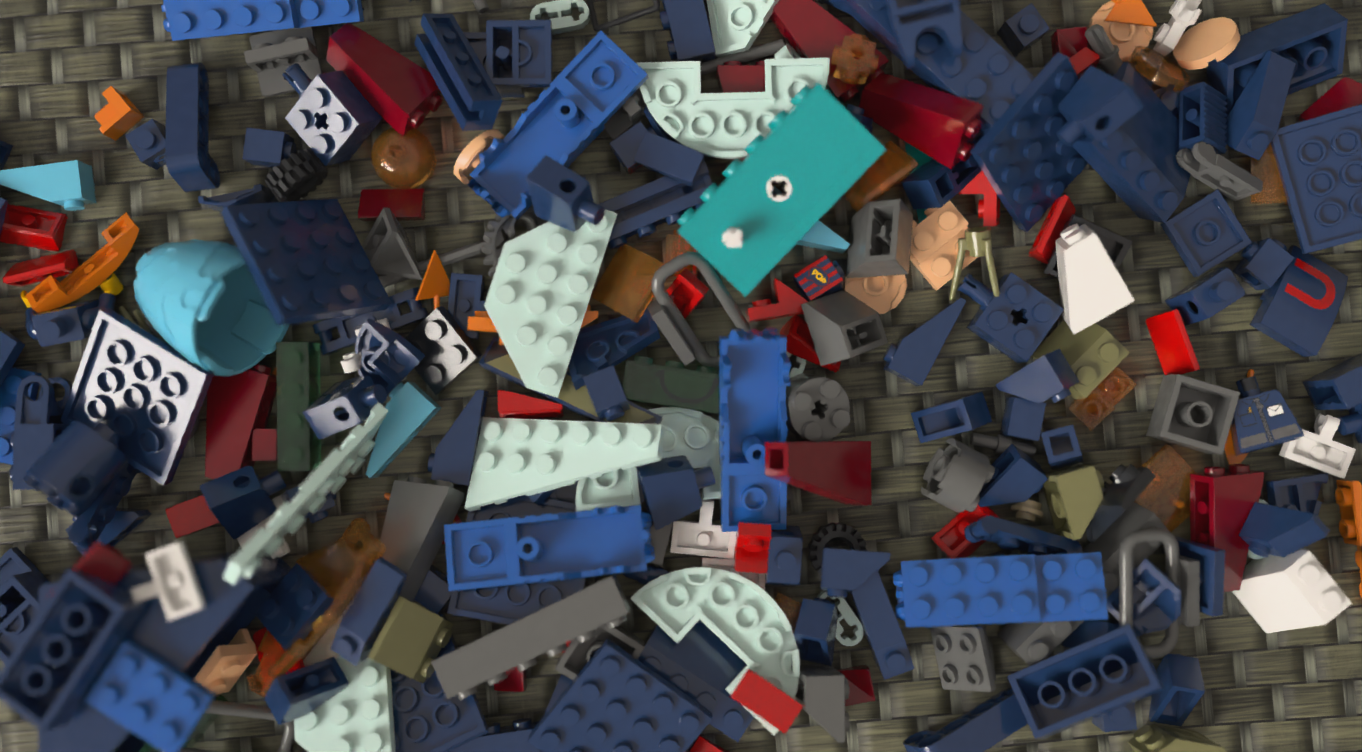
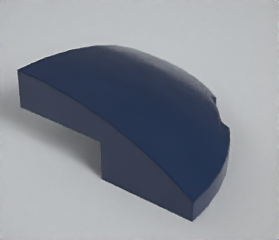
M368 319L363 324L356 339L355 353L361 352L362 367L358 370L359 375H368L374 384H381L385 388L387 396L425 357L420 350L405 338L372 319Z

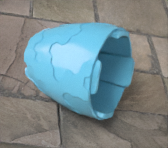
M196 239L169 242L154 247L145 253L137 263L135 268L137 279L133 282L134 296L145 317L176 351L192 364H196L206 371H212L215 375L232 376L255 366L267 354L276 350L288 330L289 325L277 326L237 246L220 241Z

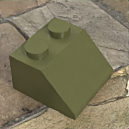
M1063 320L1040 343L1031 358L1035 361L1047 353L1060 349L1079 380V383L1069 388L1072 393L1070 396L1073 399H1085L1130 352L1106 329L1096 323L1073 334L1065 320Z
M1074 464L1046 471L1045 474L1049 479L1042 488L1056 535L1073 540L1082 538L1103 499L1101 489L1104 488V481L1100 471L1095 470L1094 465Z
M399 596L368 658L409 678L424 683L425 679L429 678L434 672L431 662L436 660L441 648H444L451 638L453 624L441 616Z
M1158 724L1139 728L1134 733V737L1128 741L1134 752H1226L1222 746L1199 732Z

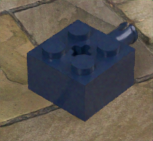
M298 63L289 66L282 76L300 96L285 119L325 166L350 160L382 120V117L342 70L317 74L312 81Z
M1012 272L1002 276L998 281L999 297H995L993 290L978 281L970 273L967 274L962 281L963 283L957 288L958 291H961L980 305L979 310L967 328L1016 363L1028 362L1064 310ZM1015 312L1018 315L1019 323L1017 324L1012 323L1014 317L1011 314Z

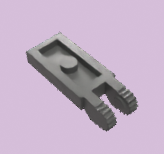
M1200 141L1194 144L1192 151L1184 148L1177 152L1176 159L1181 168L1183 167L1184 170L1191 173V176L1214 190L1218 189L1221 194L1233 201L1262 191V180L1225 157L1216 154L1213 146L1206 144V142Z

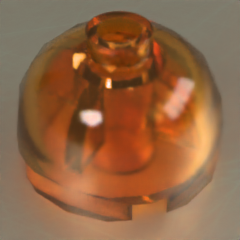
M391 127L383 131L374 141L371 150V161L378 177L390 187L395 189H416L433 175L436 166V151L430 140L419 130L412 128L403 137Z

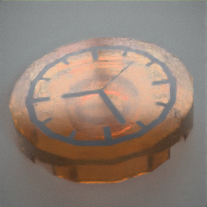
M1136 46L1129 56L1130 63L1137 62L1134 66L1137 68L1136 70L1159 86L1167 87L1170 83L1175 85L1173 91L1178 92L1183 91L1190 82V76L1178 64L1150 48Z

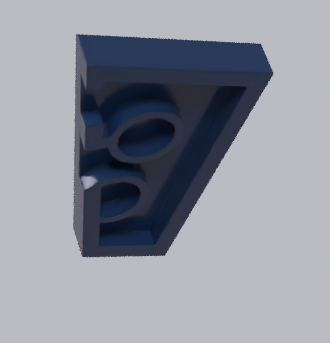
M647 308L580 329L568 364L576 390L585 385L583 377L612 365L615 367L661 338L656 322L651 317Z

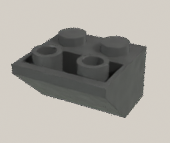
M901 199L869 202L851 217L850 246L848 247L846 267L847 278L909 274L913 214Z
M845 290L801 304L821 366L852 358L888 343L879 313Z
M800 665V677L795 700L803 705L802 708L838 743H845V732H848L850 728L849 715L845 712V699L849 697L848 680L845 679L842 673L829 665Z

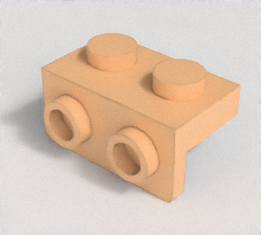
M247 628L239 629L228 645L217 646L194 678L195 682L216 695L229 692L257 655L255 643L251 639Z

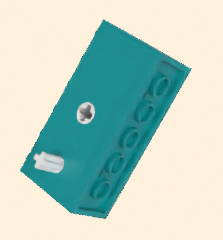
M820 83L813 87H810L808 84L803 87L790 100L794 106L787 113L783 109L769 122L767 126L771 131L765 137L761 134L757 135L744 149L748 155L741 162L735 159L722 172L726 177L719 186L712 183L699 197L703 203L695 211L689 207L677 220L681 225L677 232L744 296L767 275L886 150ZM771 182L782 183L779 188L782 192L781 195L770 194L773 190V187L770 185Z

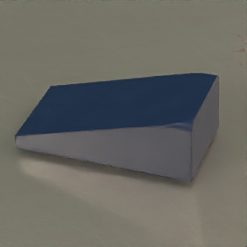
M646 132L633 162L692 187L705 159V154Z

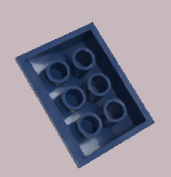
M1124 62L1113 77L1128 84L1144 107L1103 141L1095 142L1083 134L1072 146L1139 218L1166 223L1183 200L1191 173L1179 166L1176 159L1177 152H1179V120L1129 62Z
M701 620L689 630L678 644L656 624L645 640V648L637 660L712 712V720L709 724L736 742H739L754 716L739 702L731 698L730 693L725 688L747 664Z

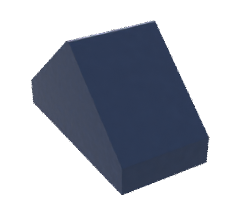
M239 551L189 557L206 607L168 621L159 595L140 601L146 607L123 641L130 639L194 680L217 646L228 645L239 629H245L256 618L255 612L292 568L281 558L276 557L273 559L266 553L260 559L262 562L261 566L249 579L243 576L235 585H232L223 578V575L230 560ZM148 563L132 565L116 585L132 595L131 589L153 582L154 579ZM61 580L40 586L39 613L48 601L49 594ZM86 698L68 725L45 732L38 728V752H140L148 743L86 703Z

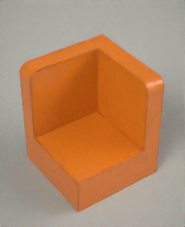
M110 86L101 93L109 103L95 114V119L101 125L99 130L102 134L116 141L144 116L125 93Z

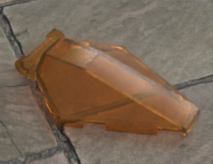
M354 519L342 537L330 547L324 546L320 550H315L297 560L296 563L304 566L330 593L334 601L327 612L313 623V629L304 640L298 639L288 650L283 649L266 629L257 650L264 653L256 673L247 677L250 687L254 692L265 695L275 677L286 674L340 619L349 608L374 566V560L383 557L385 554V545L380 539L372 535L370 525L365 519ZM358 540L364 545L363 548L356 545Z

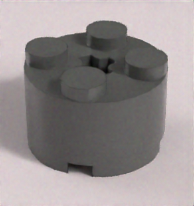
M807 373L798 374L789 379L790 386H786L788 417L786 425L788 426V431L809 441L823 442L832 439L843 428L848 426L851 419L849 399L847 393L837 381Z
M950 438L945 441L950 445L945 450L939 447L931 458L923 476V479L928 481L927 489L921 487V493L957 513H961L964 510L972 512L979 503L980 496L978 494L984 483L987 484L992 479L995 467L990 465L988 456L954 438Z

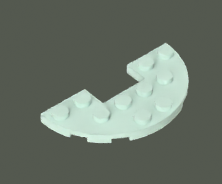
M830 58L765 59V92L701 93L700 61L637 62L636 64L649 77L640 86L644 102L653 118L669 136L681 145L697 150L709 157L742 159L748 155L744 149L757 135L761 134L765 137L771 131L767 126L769 122L783 109L787 113L794 106L790 100L807 84L813 87L817 83H820L824 88L826 87Z
M661 407L649 409V411L662 417L661 424L666 428L661 459L684 455L689 460L693 469L710 466L716 484L701 489L702 499H721L719 421L704 415L700 411L688 408ZM635 467L626 470L620 468L603 473L601 477L593 479L587 477L578 480L575 498L576 512L589 511L596 507L641 505L638 475Z
M711 567L684 568L664 574L650 581L630 598L677 644L701 620L747 665L725 688L730 694L747 668H749L795 700L800 677V660L791 625L784 612L772 597L749 579L733 572ZM744 707L775 736L779 731L777 728Z

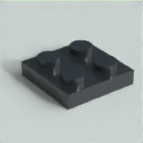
M444 306L437 307L405 338L425 355L414 369L435 395L443 392L482 356L481 352Z

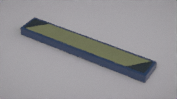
M494 336L479 361V365L526 388L505 346L499 345V338ZM566 371L558 398L526 388L555 403L562 404L563 407L594 422L661 424L663 420L661 416L628 401L630 409L624 411L625 414L622 417L612 421H607L606 419L600 421L586 385L576 390L571 374Z

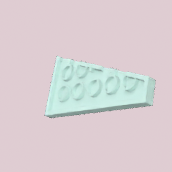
M380 403L374 406L364 426L362 427L358 424L350 432V435L340 447L342 451L335 448L299 487L300 491L290 504L285 502L277 510V513L267 525L269 530L264 527L260 528L230 560L223 578L232 585H235L243 576L249 579L261 566L262 562L260 559L266 553L272 556L284 543L282 538L288 532L293 535L306 521L304 516L309 511L315 514L327 500L325 496L329 492L335 494L347 480L345 476L349 472L354 475L366 462L364 457L376 444L372 439L388 413L385 407Z
M483 417L465 509L472 512L492 503L498 505L508 502V499L522 495L531 496L575 484L576 480L587 477L593 479L601 477L603 473L620 468L626 470L659 461L662 457L666 428L662 424Z

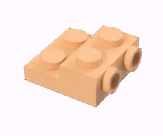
M950 200L941 208L926 209L924 213L927 218L919 224L915 220L912 223L910 260L935 291L953 278L959 250L958 239L965 238V230L968 229L967 225L969 224ZM968 250L965 252L962 270L978 258L970 256Z

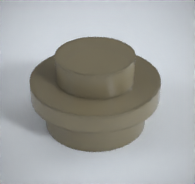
M1028 499L1025 502H1017L1015 505H1011L1010 510L1016 513L1015 518L1019 520L1035 522V518L1043 517V512L1041 511L1042 504Z

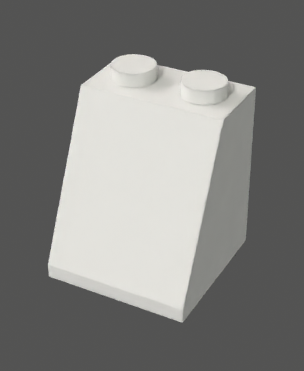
M1074 224L1067 227L1060 233L1062 237L1055 240L1060 303L1064 309L1061 315L1073 334L1134 301L1096 234L1085 224L1081 226Z
M1300 549L1284 558L1269 555L1263 559H1253L1244 568L1240 590L1232 591L1265 633L1324 625L1352 604L1309 550Z

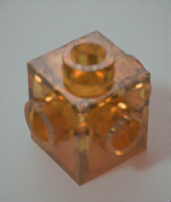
M845 35L841 45H835L830 62V64L835 65L833 77L847 84L864 85L869 73L875 74L879 55L874 54L876 43L869 41V38L864 35Z

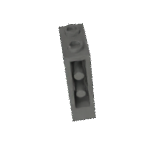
M408 477L407 481L394 480L375 562L378 558L382 557L408 574L400 596L411 602L414 601L445 538L444 525L452 524L464 500L465 493L454 489V483L435 480L433 485L426 484L427 480L417 477Z

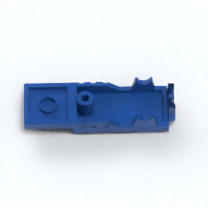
M163 0L164 5H161L162 12L166 13V19L163 22L164 28L167 32H171L172 41L364 21L361 0Z
M600 31L549 84L550 87L544 90L538 96L539 98L529 105L528 110L524 114H521L514 128L503 139L494 138L491 146L479 154L480 164L469 174L472 180L467 185L478 196L487 201L501 218L511 214L518 220L532 206L526 177L543 157L547 155L568 168L606 128L604 124L649 78L648 74L609 37Z
M737 328L731 329L729 336L719 337V463L721 465L722 532H737L739 522L772 525L771 530L786 529L787 483L765 476V442H787L786 436H788V426L786 425L788 420L786 386H790L789 368L791 363L786 354L787 337L779 335L777 328H764L763 331H744V329Z
M615 505L603 508L596 507L589 511L542 514V516L531 515L524 518L512 517L444 525L448 590L459 591L648 571L647 563L655 560V550L651 546V514L642 512L641 505L626 507Z
M1101 552L901 561V570L893 573L898 605H895L896 618L904 620L906 628L1108 619Z

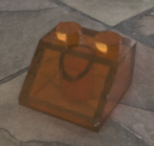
M891 140L883 145L886 150L843 194L856 212L869 202H874L903 181L918 166L914 158Z

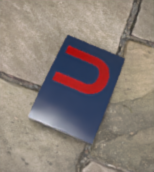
M1291 245L1287 252L1295 258L1273 286L1264 290L1260 297L1263 302L1249 325L1303 357L1317 356L1341 306L1348 276L1309 253L1303 255L1299 247Z

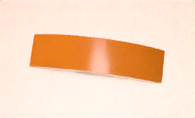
M125 213L106 228L102 235L108 243L61 282L52 275H49L25 296L32 309L37 313L67 305L88 294L111 276L127 257L137 238L139 228L133 219Z

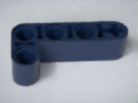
M202 62L168 66L165 161L170 175L185 192L216 189L220 186L219 169L213 158L209 155V79Z
M1011 687L999 692L936 732L924 730L909 736L903 741V745L907 752H984L1027 725L1028 722Z

